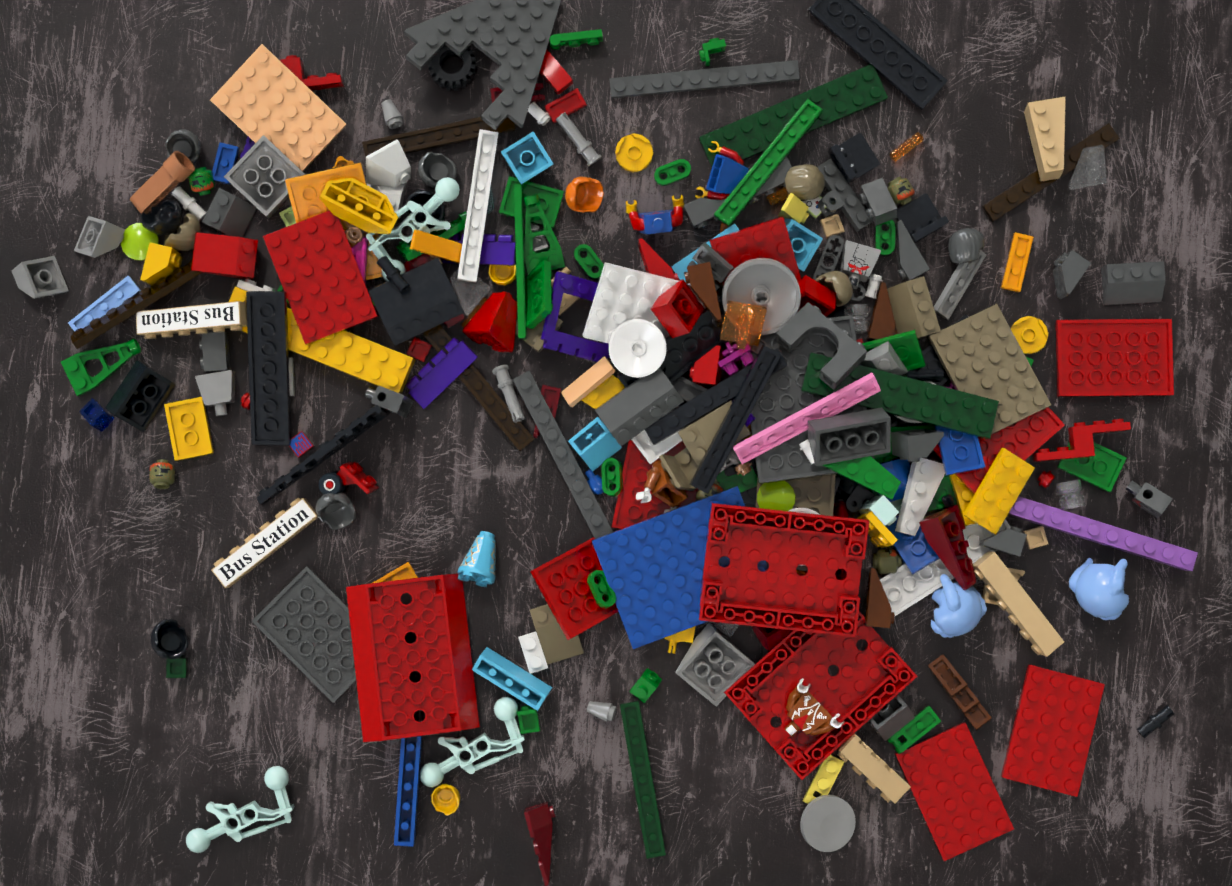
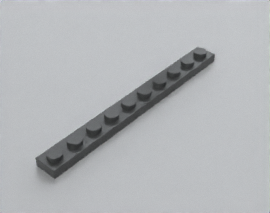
M798 60L617 77L609 78L611 99L798 81L800 77Z
M530 370L514 378L513 381L594 538L597 539L613 533Z

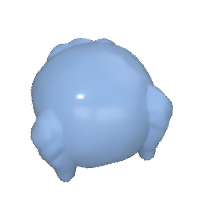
M1088 558L1085 563L1075 570L1069 579V588L1075 593L1076 599L1084 611L1103 620H1115L1122 614V611L1129 603V596L1124 593L1125 569L1128 565L1126 559H1121L1114 566L1110 564H1093V560Z
M942 574L940 581L943 588L937 589L932 595V600L939 605V608L934 610L935 622L931 620V627L935 633L940 634L943 638H952L973 630L981 617L985 615L987 607L985 600L975 587L971 586L967 590H963L958 582L953 583L946 574Z

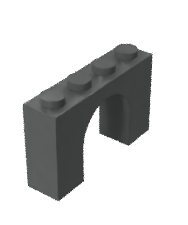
M807 303L776 333V342L791 353L804 339L812 335H822L833 341L837 348V353L821 369L819 378L835 390L865 360L867 350L862 343L854 341L846 330H841L836 326L834 320L825 317L817 306Z

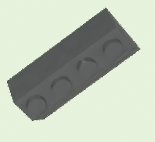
M659 367L654 373L634 381L595 409V411L619 445L623 446L683 403L684 400Z
M881 407L808 421V440L815 465L820 466L891 452V417Z

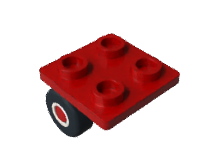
M352 461L342 464L339 471L327 473L319 480V489L323 494H338L343 492L347 485L357 484L366 494L376 491L379 487L376 485L377 481L372 476H367L362 471L363 468L357 462L353 463Z

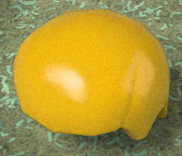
M516 264L514 266L489 265L488 273L491 280L497 285L505 286L511 284L516 279Z
M439 785L431 794V803L435 810L445 815L455 813L460 805V793L452 785Z

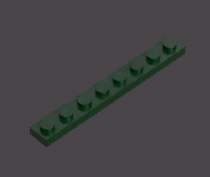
M639 701L620 704L646 857L648 859L664 856L666 853Z

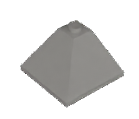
M263 135L230 169L224 178L269 219L289 197L285 179L306 174Z
M708 623L696 636L675 673L717 707L727 696L724 692L753 667L755 663L717 628Z

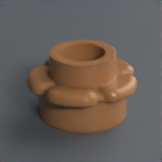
M350 225L345 230L349 242L356 243L362 241L364 230L354 225Z
M752 462L739 463L734 467L737 471L736 474L739 475L741 473L742 476L752 470L750 467Z

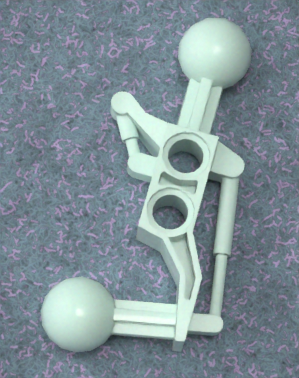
M449 177L439 180L435 187L436 193L423 207L416 202L408 201L405 206L395 213L400 217L409 209L412 212L398 227L393 228L390 234H380L374 239L373 235L375 233H367L366 238L370 242L368 250H372L378 260L383 256H387L394 267L401 271L400 274L405 273L406 268L401 261L392 260L382 243L388 239H402L409 243L412 240L414 230L430 234L432 231L450 229L451 225L448 221H439L431 214L444 201L450 202L457 198L460 188L456 180ZM418 212H423L426 215L423 222L415 220V215ZM427 224H430V225H436V226H435V227H432V228H428L426 225H427ZM404 226L412 228L410 235L405 236L401 233ZM382 270V276H383V278H384L386 281H389V280L386 278L387 275H386L385 272Z
M502 697L494 705V713L498 719L505 722L510 739L505 741L490 739L486 733L479 735L469 742L465 736L460 738L440 736L438 743L447 747L454 755L440 764H425L419 772L421 782L425 786L435 787L442 782L445 773L459 765L469 774H473L479 769L499 762V760L516 753H522L523 747L521 742L524 741V735H521L515 718L518 711L516 701L510 697ZM485 741L488 746L486 749L480 750L477 747V743ZM516 746L514 751L499 757L496 756L476 765L473 764L474 761L490 752L507 751ZM468 751L471 757L464 760L460 757V753Z
M273 766L266 771L264 776L267 787L275 792L279 806L278 809L271 810L260 807L255 800L239 809L236 808L234 803L223 805L209 802L206 805V810L215 814L220 823L207 830L202 828L191 830L186 836L187 847L192 852L201 853L208 849L211 840L224 833H227L236 842H240L243 838L267 831L269 828L290 823L292 821L290 811L295 806L294 804L290 805L285 788L289 781L288 772L283 767ZM246 810H254L255 817H248ZM284 815V820L263 825L243 833L241 832V829L256 821H271ZM229 819H236L238 822V826H231L229 824Z

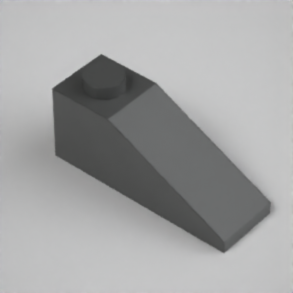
M902 220L898 221L895 224L898 274L902 280L909 281L926 273L930 268Z

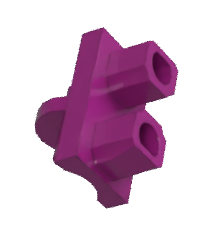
M727 342L725 344L728 349L722 352L726 358L719 361L718 364L732 376L739 372L735 364L739 360H742L746 367L755 361L752 355L753 350L748 344L739 349L741 347L739 343L732 346L730 342Z

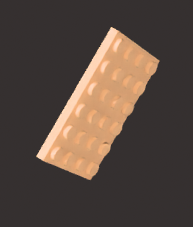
M263 44L258 47L210 99L255 143L264 135L302 172L347 125Z

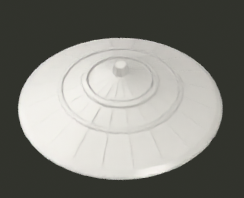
M628 320L619 325L610 338V359L614 366L627 376L636 378L648 376L659 369L665 359L666 341L664 335L656 325L647 320Z

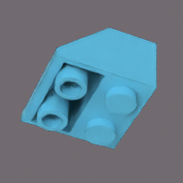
M599 417L595 418L568 441L592 471L596 470L607 458H610L622 448Z

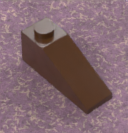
M710 262L687 266V272H684L686 284L690 283L691 289L717 322H721L722 318Z
M884 282L880 283L877 299L875 300L866 339L869 341L897 334L886 283Z
M869 567L865 625L890 628V624H894L895 613L891 612L892 608L876 569Z

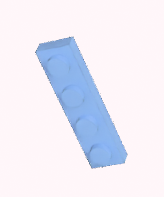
M127 276L69 321L68 324L74 331L79 328L83 329L93 319L106 315L108 310L119 307L126 299L135 297L141 290L132 278Z

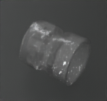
M868 304L845 305V316L853 315L855 334L870 332L869 321L865 319L869 314Z
M1081 479L1055 484L1057 494L1061 496L1059 499L1061 510L1086 506L1084 495L1080 494L1083 490Z

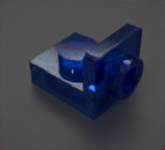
M93 398L79 411L91 426L101 432L114 420V417L106 412Z

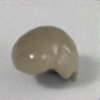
M807 164L791 167L785 178L786 190L789 195L792 193L800 200L816 199L824 190V175L815 165Z
M187 213L184 216L183 224L178 226L177 234L165 236L164 245L178 251L192 250L194 248L196 232L201 233L198 218L193 214Z
M831 271L816 278L815 281L836 293V306L845 305L850 301L853 287L845 273Z

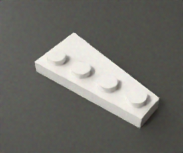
M920 458L919 462H912L895 531L912 536L916 535L920 527L919 522L923 520L944 477L945 470L942 463L925 458Z

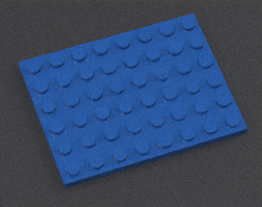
M738 486L592 540L608 585L615 592V603L633 649L708 622L699 620L711 505L712 503L745 506ZM726 556L719 559V565L722 567H726L730 563V559ZM764 560L760 561L757 565L760 571L768 569L767 563Z

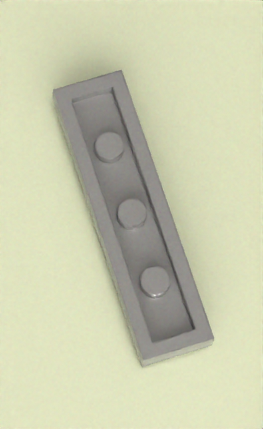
M982 250L979 252L978 260L958 264L934 305L935 312L942 318L949 320L986 257Z

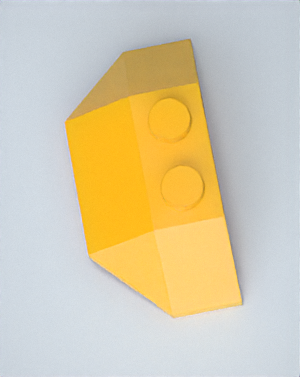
M354 178L328 181L319 197L333 215L368 233L390 234L398 219L386 195Z

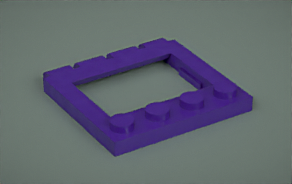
M556 272L551 295L553 310L545 318L541 340H544L543 348L554 351L558 350L561 353L572 356L575 354L576 357L587 360L592 359L594 362H598L604 356L607 359L610 358L609 343L603 342L602 344L555 331L563 293L593 301L598 286L597 282Z

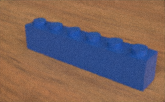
M422 736L401 738L394 835L395 846L413 847L415 844Z

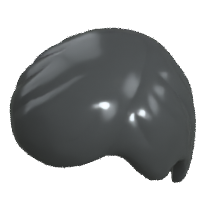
M186 129L176 130L170 134L165 142L167 158L174 151H179L195 164L200 156L201 142L192 131Z
M428 152L419 161L418 174L425 185L435 189L436 184L442 178L449 177L455 180L457 168L454 162L442 153Z
M963 228L954 232L948 243L951 261L961 264L978 260L980 249L984 250L985 237L980 231L973 228Z
M342 492L338 494H324L316 503L315 510L322 523H327L333 530L351 525L356 518V510L351 499Z

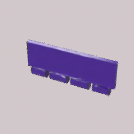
M459 233L453 235L448 240L462 244L464 234H462V241H460ZM483 234L479 264L514 266L516 242H513V235H499L498 242H496V234ZM440 258L442 263L458 264Z
M453 338L445 346V349L449 352L448 354L442 349L431 359L435 367L428 362L418 372L422 380L415 375L406 384L410 389L408 393L423 409L478 358L463 340L459 342L456 338Z

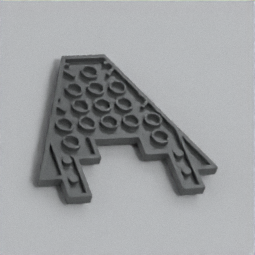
M561 0L472 1L406 29L404 35L416 44L406 55V59L421 71L444 45L458 56H461L473 44L500 66L492 74L490 81L503 91L483 112L480 119L494 130L507 117L522 128Z

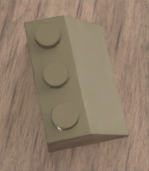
M924 276L887 289L897 334L916 330L918 339L941 331Z

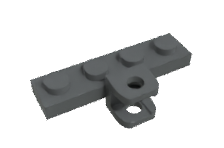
M830 158L819 165L818 169L824 175L825 187L829 191L817 204L823 216H831L841 209L856 232L872 223L873 219L870 220L868 218L865 207Z

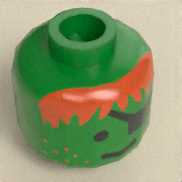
M206 167L196 168L188 177L191 190L195 193L199 192L200 196L210 194V190L215 188L213 173Z

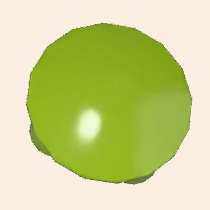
M135 223L125 229L121 247L129 258L145 260L149 243L158 244L159 238L157 234L145 229L142 223Z
M786 481L764 483L760 486L757 493V503L759 508L789 511L795 504V493L791 485Z

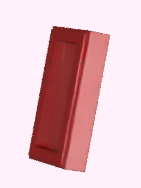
M578 88L544 107L554 124L557 122L556 119L564 112L569 116L584 108L587 104Z

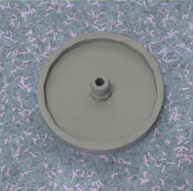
M835 795L819 796L813 799L802 813L800 821L802 836L816 850L822 852L836 851L846 845L851 839L855 830V814L851 806L842 798Z

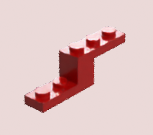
M290 55L286 56V59H280L311 91L344 87L343 79L337 73H328L325 77L311 75L305 79L303 62L300 57Z
M1114 419L1109 424H1105L1104 420L1093 421V425H1086L1085 422L1074 423V427L1068 428L1070 450L1069 447H1059L1055 452H1050L1049 448L1038 449V453L1032 454L1033 462L1095 456L1094 433L1131 430L1130 422H1124V419Z

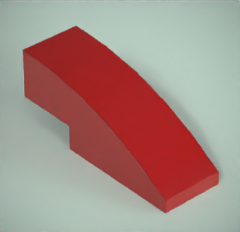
M546 49L539 73L559 95L573 84V80Z

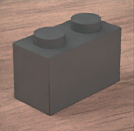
M883 178L861 185L860 201L863 205L866 204L868 218L870 220L873 219L876 226L897 218V207Z
M212 332L202 334V338L199 339L200 350H203V357L200 358L201 369H204L206 373L230 370L228 333Z

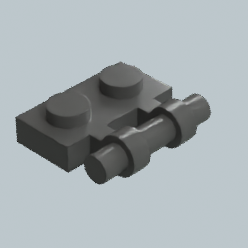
M706 243L700 246L692 258L698 264L710 262L716 291L721 287L717 281L720 283L724 282L734 268ZM692 260V261L688 264V266L697 265V264Z

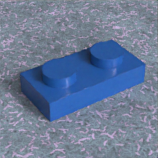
M219 143L212 169L214 181L230 185V182L224 176L236 164L239 147Z

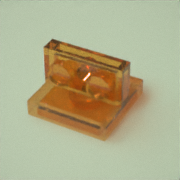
M728 300L720 340L736 342L737 349L745 350L746 344L759 346L767 308Z

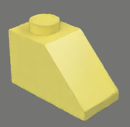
M790 193L778 216L784 217V219H793L799 224L800 222L804 224L809 216V213H807L809 207L797 196Z

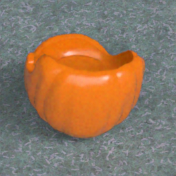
M589 177L574 178L568 184L565 192L568 207L573 211L581 213L596 212L604 197L601 182Z

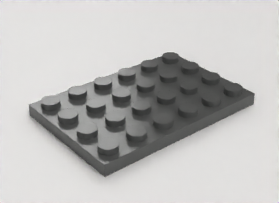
M306 566L252 622L334 703L356 681L348 606Z

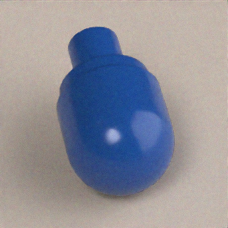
M589 469L585 474L589 479L587 482L592 492L597 495L602 494L601 476L595 475Z

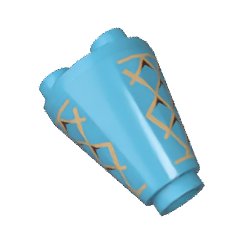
M480 531V534L477 535L458 569L459 580L466 582L469 580L475 581L476 585L481 587H487V584L495 582L496 540L494 539V534Z

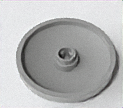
M769 258L751 259L737 266L727 277L722 290V303L728 319L738 329L753 335H768L779 331L797 313L801 301L800 287L795 275L781 262Z

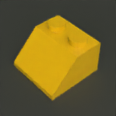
M150 242L140 280L153 286L160 278L168 277L177 267L181 266V253L172 247Z

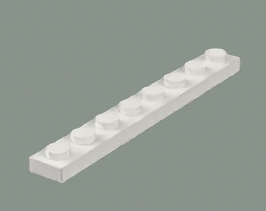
M479 130L457 280L474 283L477 281L498 132Z

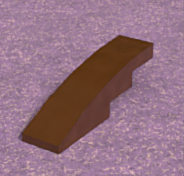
M943 654L928 665L929 669L976 731L992 719L980 704L978 698L967 686V683Z

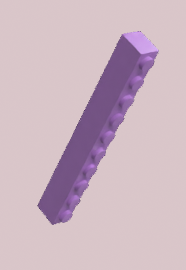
M1018 496L1008 513L1009 516L1184 571H1193L1198 552Z

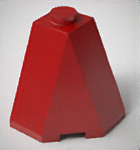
M505 291L492 293L462 332L475 343L481 345L483 342L486 345L493 346L492 349L495 351L513 352L517 301L512 298L510 293Z

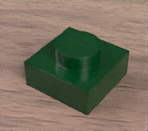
M188 658L167 659L166 678H187Z

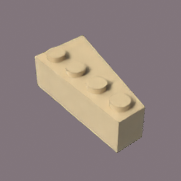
M1065 97L1029 102L1024 115L1040 181L1059 179L1064 170Z
M855 733L837 749L839 751L837 755L845 763L849 760L854 765L852 769L859 776L863 773L868 778L866 782L873 789L876 787L882 791L880 796L888 803L892 801L896 804L911 787L887 763L876 755L868 745L861 741Z

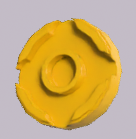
M627 135L621 138L616 146V160L626 171H642L652 161L653 149L651 143L643 135Z
M1026 316L1013 323L1011 330L1024 354L1037 353L1044 348L1048 339V330L1042 320Z

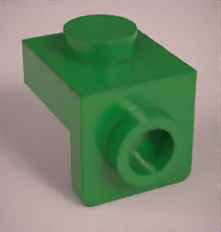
M713 38L708 43L702 44V50H699L701 62H705V66L710 65V54L725 51V39Z
M647 668L629 692L645 703L657 689L662 679L657 673Z
M529 705L521 706V710L517 711L520 733L539 732L537 710Z

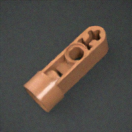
M174 151L163 162V166L131 196L130 201L141 214L143 212L145 214L149 213L151 207L157 206L180 182H184L195 171L193 163L183 153Z

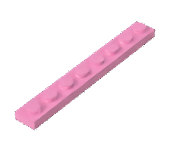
M870 373L734 445L733 449L741 464H744L808 430V421L832 417L880 392L881 389L873 373Z

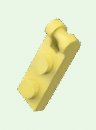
M833 755L826 758L820 764L803 798V802L809 804L816 797L813 796L815 791L821 793L820 796L828 795L844 761Z

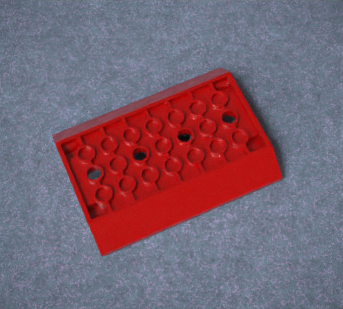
M712 503L708 524L699 620L856 637L860 604L858 594L862 560L865 559L869 520ZM723 556L730 559V563L726 567L719 565V559ZM762 560L767 561L769 564L768 569L765 571H760L757 567L758 563ZM799 565L807 566L806 574H797V567ZM838 569L846 571V576L843 579L836 578L835 573Z
M458 574L346 587L363 742L385 741L480 727L463 581L458 579ZM404 593L412 596V602L408 605L403 604L400 600ZM408 632L416 634L417 639L412 644L405 641V635ZM413 671H418L421 674L420 681L416 683L409 679V675ZM418 710H422L425 713V719L421 722L414 719V713Z
M859 611L856 637L793 630L724 693L797 776L803 780L918 676L871 626L865 625V617ZM860 639H864L867 642V647L864 650H859L856 646L857 641ZM831 665L838 667V673L835 676H830L828 673V668ZM800 679H804L802 682L803 686L811 684L808 692L827 710L832 718L836 714H840L836 720L840 723L845 721L840 728H834L827 733L814 736L806 735L800 729L793 737L784 729L792 721L787 715L788 697L797 687ZM775 716L781 719V724L778 727H773L770 724L771 719Z

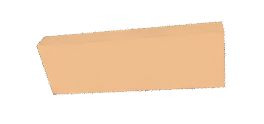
M604 356L565 388L561 394L569 406L574 407L614 374L616 370Z

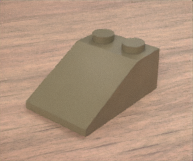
M732 400L678 432L697 466L700 465L733 402ZM744 425L735 443L751 434L746 425Z
M548 604L530 609L547 665L584 653L579 635L567 640Z

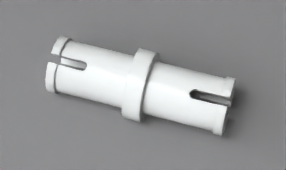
M177 187L171 195L183 205L185 210L195 215L199 222L203 220L207 212L196 203L194 197L191 198L182 187Z

